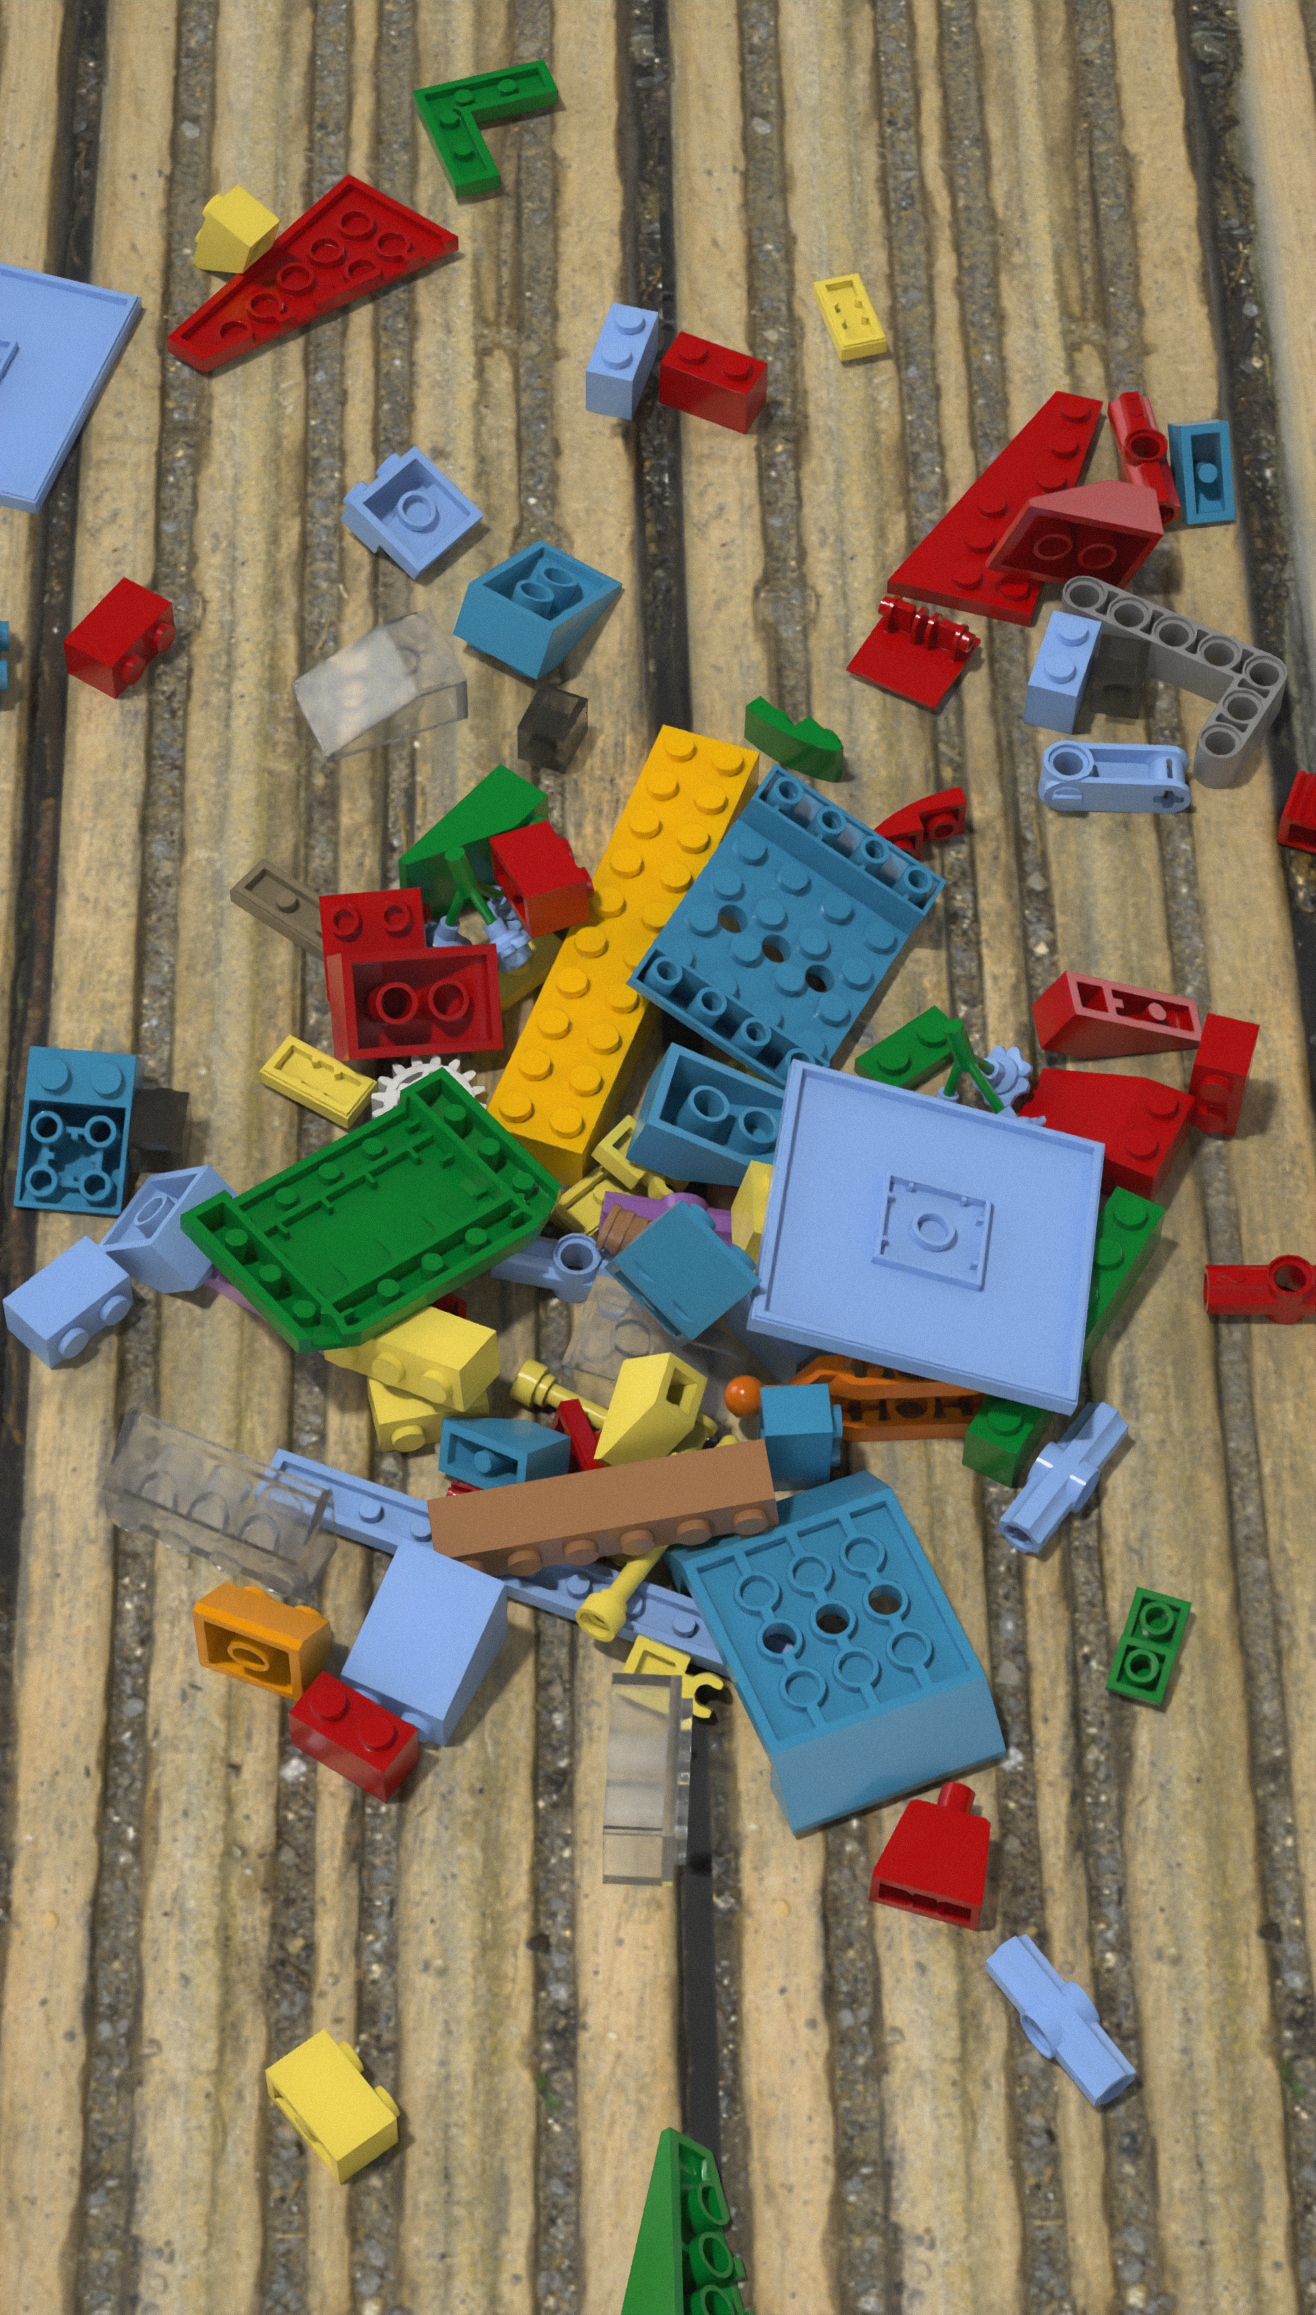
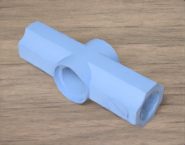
M571 1233L559 1240L539 1236L536 1242L491 1268L490 1278L552 1289L559 1299L568 1303H581L591 1297L640 1305L604 1268L615 1256L609 1254L604 1249L601 1251L595 1248L596 1241L582 1233ZM579 1266L581 1268H584V1270L574 1271L568 1269L567 1267Z
M1088 1402L1057 1444L1050 1442L1045 1446L1028 1474L1027 1484L999 1520L998 1531L1005 1536L1009 1545L1024 1554L1027 1552L1038 1554L1045 1547L1050 1537L1057 1531L1070 1511L1077 1513L1085 1505L1098 1483L1101 1469L1127 1436L1129 1425L1121 1418L1118 1410L1104 1402Z
M1027 1934L1012 1937L1000 1945L996 1952L986 1960L984 1969L1020 2013V2022L1023 2030L1033 2046L1044 2057L1048 2059L1055 2057L1094 2107L1101 2104L1106 2105L1119 2096L1135 2080L1136 2070L1100 2027V2018L1091 1999L1075 1982H1064Z

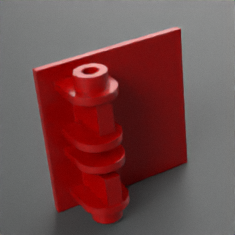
M886 595L878 608V614L882 615V618L851 660L846 671L935 710L980 645L981 639L969 632L968 625L956 624L943 618V615L938 612L929 617V608L923 606L917 612V606L904 601L902 596L895 595L891 598Z
M422 887L319 896L327 1001H330L327 956L352 952L427 948L425 924L431 923V908L429 903H423Z

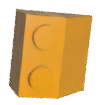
M224 1582L197 1601L192 1610L201 1666L298 1702L318 1677L332 1650L329 1620H326L319 1612L310 1607L298 1605L294 1608L275 1601L269 1594L257 1587L244 1586L241 1588Z

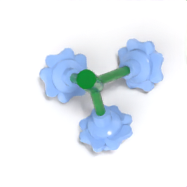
M462 847L449 849L445 853V859L456 883L457 890L447 916L442 917L439 924L432 921L425 926L426 947L472 945L471 940L458 932L460 923L457 920L465 898H470L487 924L483 929L491 940L489 944L496 943L498 970L501 973L507 974L511 970L518 969L523 963L527 962V958L532 957L533 953L528 942L533 939L530 938L526 930H522L524 926L498 885L489 886L476 879L466 852ZM482 895L489 897L490 901L486 903Z
M951 1019L947 1021L942 1029L954 1058V1064L946 1086L938 1090L936 1098L957 1103L959 1094L956 1089L963 1072H969L974 1080L973 1087L982 1093L984 1103L993 1108L994 1114L1043 1127L1047 1121L1045 1116H1040L1039 1118L1018 1117L1011 1107L1017 1097L1030 1090L1028 1077L1032 1074L1033 1066L1024 1061L1022 1051L1018 1047H1011L1006 1050L1002 1046H996L990 1055L983 1059L974 1053L962 1020Z

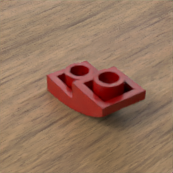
M961 786L927 796L909 804L884 820L873 831L917 861L921 860L923 842L931 840L942 841L953 835L964 833L967 801Z

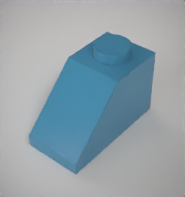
M1207 419L1169 423L1168 436L1171 473L1185 524L1235 520L1228 421Z
M449 1416L442 1420L438 1471L481 1489L566 1475L569 1468L571 1437L530 1420Z

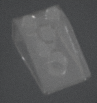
M430 607L382 622L291 683V690L327 763L468 718L467 679Z
M597 1274L561 1363V1386L609 1409L623 1360L671 1352L708 1378L698 1412L706 1415L717 1424L718 1429L714 1437H707L706 1441L718 1444L730 1416V1412L723 1399L724 1390L735 1377L745 1375L753 1354V1348L713 1325H710L694 1340L680 1347L615 1279Z

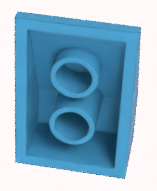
M538 540L469 583L453 635L468 642L469 646L475 651L482 654H490L507 663L517 674L537 680L562 663L620 593L623 584L548 543Z
M672 1042L650 1078L625 1159L675 1180L740 1187L751 1160L773 1165L785 1090Z

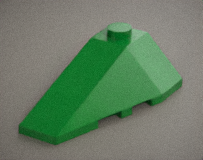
M671 2127L663 2130L660 2135L621 2315H756V2312H745L737 2283L746 2277L741 2258L731 2256L724 2235L723 2226L729 2222L730 2215L713 2152Z

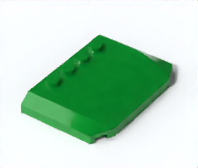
M441 1067L400 1090L398 1106L234 1199L226 1190H223L181 1214L180 1229L298 1354L361 1346L533 1244L561 1199L562 1185L444 1067Z

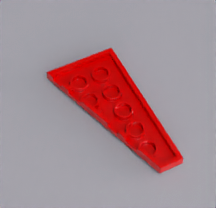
M1056 391L888 579L887 593L1030 627L1045 581L987 570L985 561L1029 498L1078 486L1102 415L1103 401Z

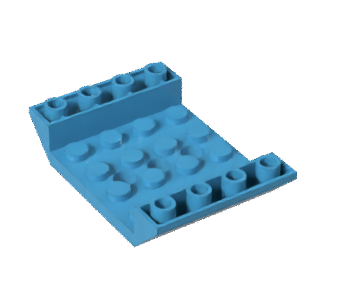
M775 763L635 968L626 985L775 1087L785 1090L788 1069L793 1059L829 1068L831 1064L829 1061L906 940L925 917L947 881ZM728 915L738 922L741 932L732 933L725 930L721 926L718 916ZM762 945H772L779 949L783 955L784 962L776 963L769 960L762 951ZM812 974L820 977L827 987V992L821 993L810 988L806 982L805 975Z
M867 1470L776 1501L780 1524L768 1526L762 1532L752 1535H741L735 1532L713 1536L706 1542L697 1545L670 1544L662 1554V1558L679 1594L683 1595L690 1592L770 1761V1787L793 1835L1005 1756L1006 1748L986 1675L892 1488ZM887 1595L895 1598L901 1607L893 1614L884 1615L875 1612L869 1605V1602L877 1596ZM834 1614L842 1617L847 1622L848 1627L841 1633L829 1634L820 1630L816 1622L822 1616ZM784 1634L794 1641L795 1646L787 1653L778 1654L768 1650L763 1642L770 1635Z

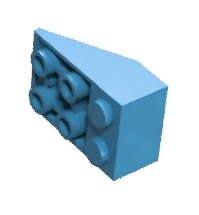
M30 1046L14 1207L121 1215L141 1111L145 1062L141 1058L132 1054Z
M683 1199L652 1220L604 1267L680 1347L694 1340L761 1282L753 1273L756 1265L750 1256L735 1244L728 1247L714 1232L717 1225L712 1217L699 1205L692 1203L689 1206Z

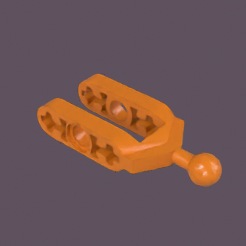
M836 1353L835 1355L818 1356L791 1378L790 1384L764 1385L754 1376L742 1375L735 1377L725 1388L723 1399L731 1414L737 1418L749 1419L759 1414L760 1387L828 1383L830 1405L840 1404L842 1439L852 1442L964 1438L967 1428L988 1394L926 1377L910 1378L900 1370L890 1368L889 1378H883L884 1368H882V1365ZM863 1364L866 1377L855 1378L852 1365ZM912 1401L920 1404L925 1409V1413L917 1418H906L896 1411V1407L902 1402ZM936 1402H942L940 1411L942 1412V1418H934ZM969 1402V1407L973 1410V1414L971 1416H962L958 1403ZM879 1404H886L885 1421H879ZM848 1407H859L862 1420H851Z

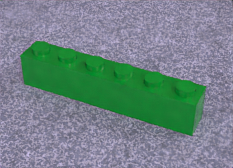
M1119 1186L1116 1187L1097 1218L1081 1372L1160 1244L1166 1208ZM988 1394L966 1430L962 1465L1012 1488L1057 1412Z

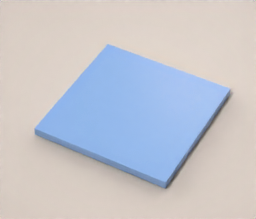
M0 262V505L38 514L142 310L141 297Z
M793 1059L787 1074L755 1275L761 1282L752 1290L746 1329L1072 1416L1078 1404L1105 1144Z

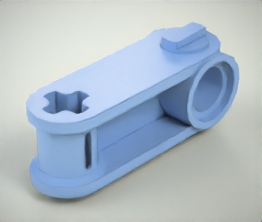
M1058 741L1046 748L1042 754V770L1038 794L1046 806L1062 812L1176 813L1185 809L1191 802V790L1185 784V772L1189 767L1188 754L1185 750L1171 745ZM1168 760L1171 761V765L1169 768H1167ZM1165 791H1168L1167 799L1163 797Z

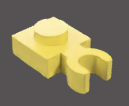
M629 1114L597 1145L591 1154L595 1160L630 1190L641 1182L647 1187L649 1197L662 1200L664 1196L674 1193L666 1184L671 1185L677 1192L682 1193L691 1182L672 1179L625 1159L637 1122Z
M640 1633L636 1638L615 1688L667 1711L670 1710L675 1696L684 1699L687 1709L692 1714L702 1718H709L712 1715L713 1709L702 1705L697 1700L696 1691L699 1686L705 1684L722 1690L725 1681L720 1676L710 1672H703L697 1675L686 1672L693 1656Z

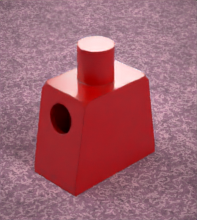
M946 1782L941 1787L937 1804L919 1799L911 1800L908 1803L874 1868L869 1901L977 1932L984 1896L991 1822L986 1818L970 1814L976 1796L970 1787L957 1782Z

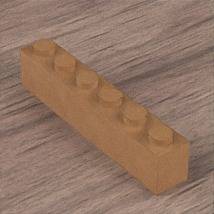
M764 1438L427 1500L434 1551L492 1577L505 1574L528 1576L537 1573L541 1568L566 1563L573 1566H582L596 1561L598 1557L620 1553L631 1556L642 1555L652 1551L655 1547L675 1543L697 1545L706 1542L713 1536L735 1532L741 1535H752L762 1532L768 1526L780 1524Z

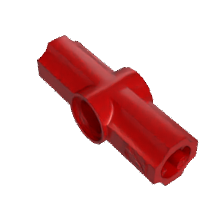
M1138 391L1122 393L1119 398L1109 402L1107 415L1121 460L1120 479L1122 482L1156 489L1162 526L1166 528L1169 523L1179 519L1181 514V505L1166 458L1168 441L1158 431L1149 398L1141 396Z
M1290 1254L1275 1258L1269 1265H1205L1203 1273L1204 1310H1206V1314H1265L1268 1319L1275 1323L1283 1325L1295 1324L1302 1320L1305 1315H1316V1265H1310L1307 1260L1300 1256ZM1280 1288H1290L1295 1292H1287Z

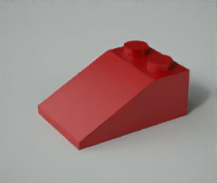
M1111 479L1029 498L985 561L986 569L1065 585L1066 582L1077 576H1090L1124 590L1164 535L1156 489Z
M496 943L352 952L327 956L334 1059L341 1062L504 1049Z
M1043 1068L1018 1117L1039 1118L1040 1116H1045L1047 1121L1043 1127L1104 1143L1105 1151L1100 1194L1111 1197L1116 1187L1119 1186L1146 1200L1154 1202L1189 1134L1196 1097L1147 1077Z

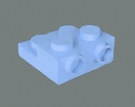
M414 446L402 457L394 453L386 459L375 473L378 478L370 485H367L364 481L358 483L343 499V503L347 507L340 520L374 554L383 548L415 580L477 526L484 514Z

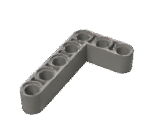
M1077 576L1066 582L1062 590L1060 612L1102 622L1098 652L1217 704L1200 730L1193 763V775L1198 783L1207 788L1223 789L1231 786L1280 712L1288 675L1287 667L1283 661L1272 654L1094 577Z

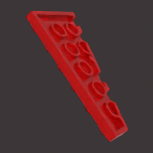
M348 174L274 240L273 246L245 272L242 274L238 273L172 332L167 337L168 351L200 371L208 372L458 251V236Z

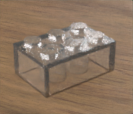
M612 1672L603 1822V1884L673 1887L674 1865L686 1866L693 1698H682V1676Z

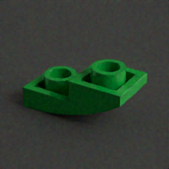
M762 696L746 705L744 738L756 748L779 763L813 778L832 783L841 778L844 746L832 730L824 729L810 716L794 726L789 716L783 710L775 709Z
M1141 1587L1136 1588L1105 1690L1161 1706L1191 1611V1602Z

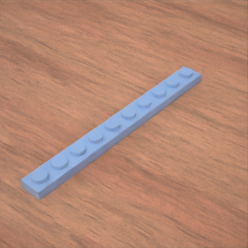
M280 1448L275 1453L255 1492L257 1505L393 1555L403 1537L434 1550L426 1501ZM594 1562L582 1566H573L566 1563L541 1568L537 1573L528 1576L505 1574L494 1576V1578L506 1582L508 1597L576 1621L575 1613L588 1595L598 1593L601 1589H608L620 1572ZM642 1581L626 1602L628 1608L625 1613L626 1623L616 1636L635 1643L638 1634L641 1633L693 1656L690 1661L691 1664L729 1677L693 1598ZM784 1634L770 1635L763 1642L768 1650L778 1654L787 1653L795 1646L794 1641Z

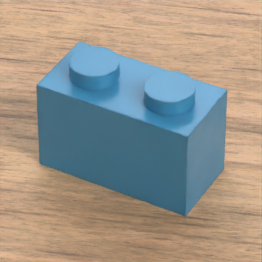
M828 1383L760 1387L757 1440L764 1438L774 1491L807 1490L829 1483L830 1467L840 1466L839 1438H842L843 1427L840 1404L830 1405Z

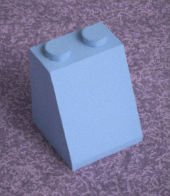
M403 1537L340 1674L341 1682L417 1728L418 1742L430 1740L445 1747L508 1638L506 1582Z

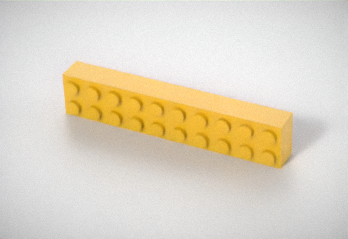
M664 724L658 734L593 876L594 896L588 898L590 920L570 927L487 1108V1111L559 1183L573 1187L590 1173L595 1161L591 1154L608 1132L660 1014L661 1008L626 985V982L758 789L760 752Z

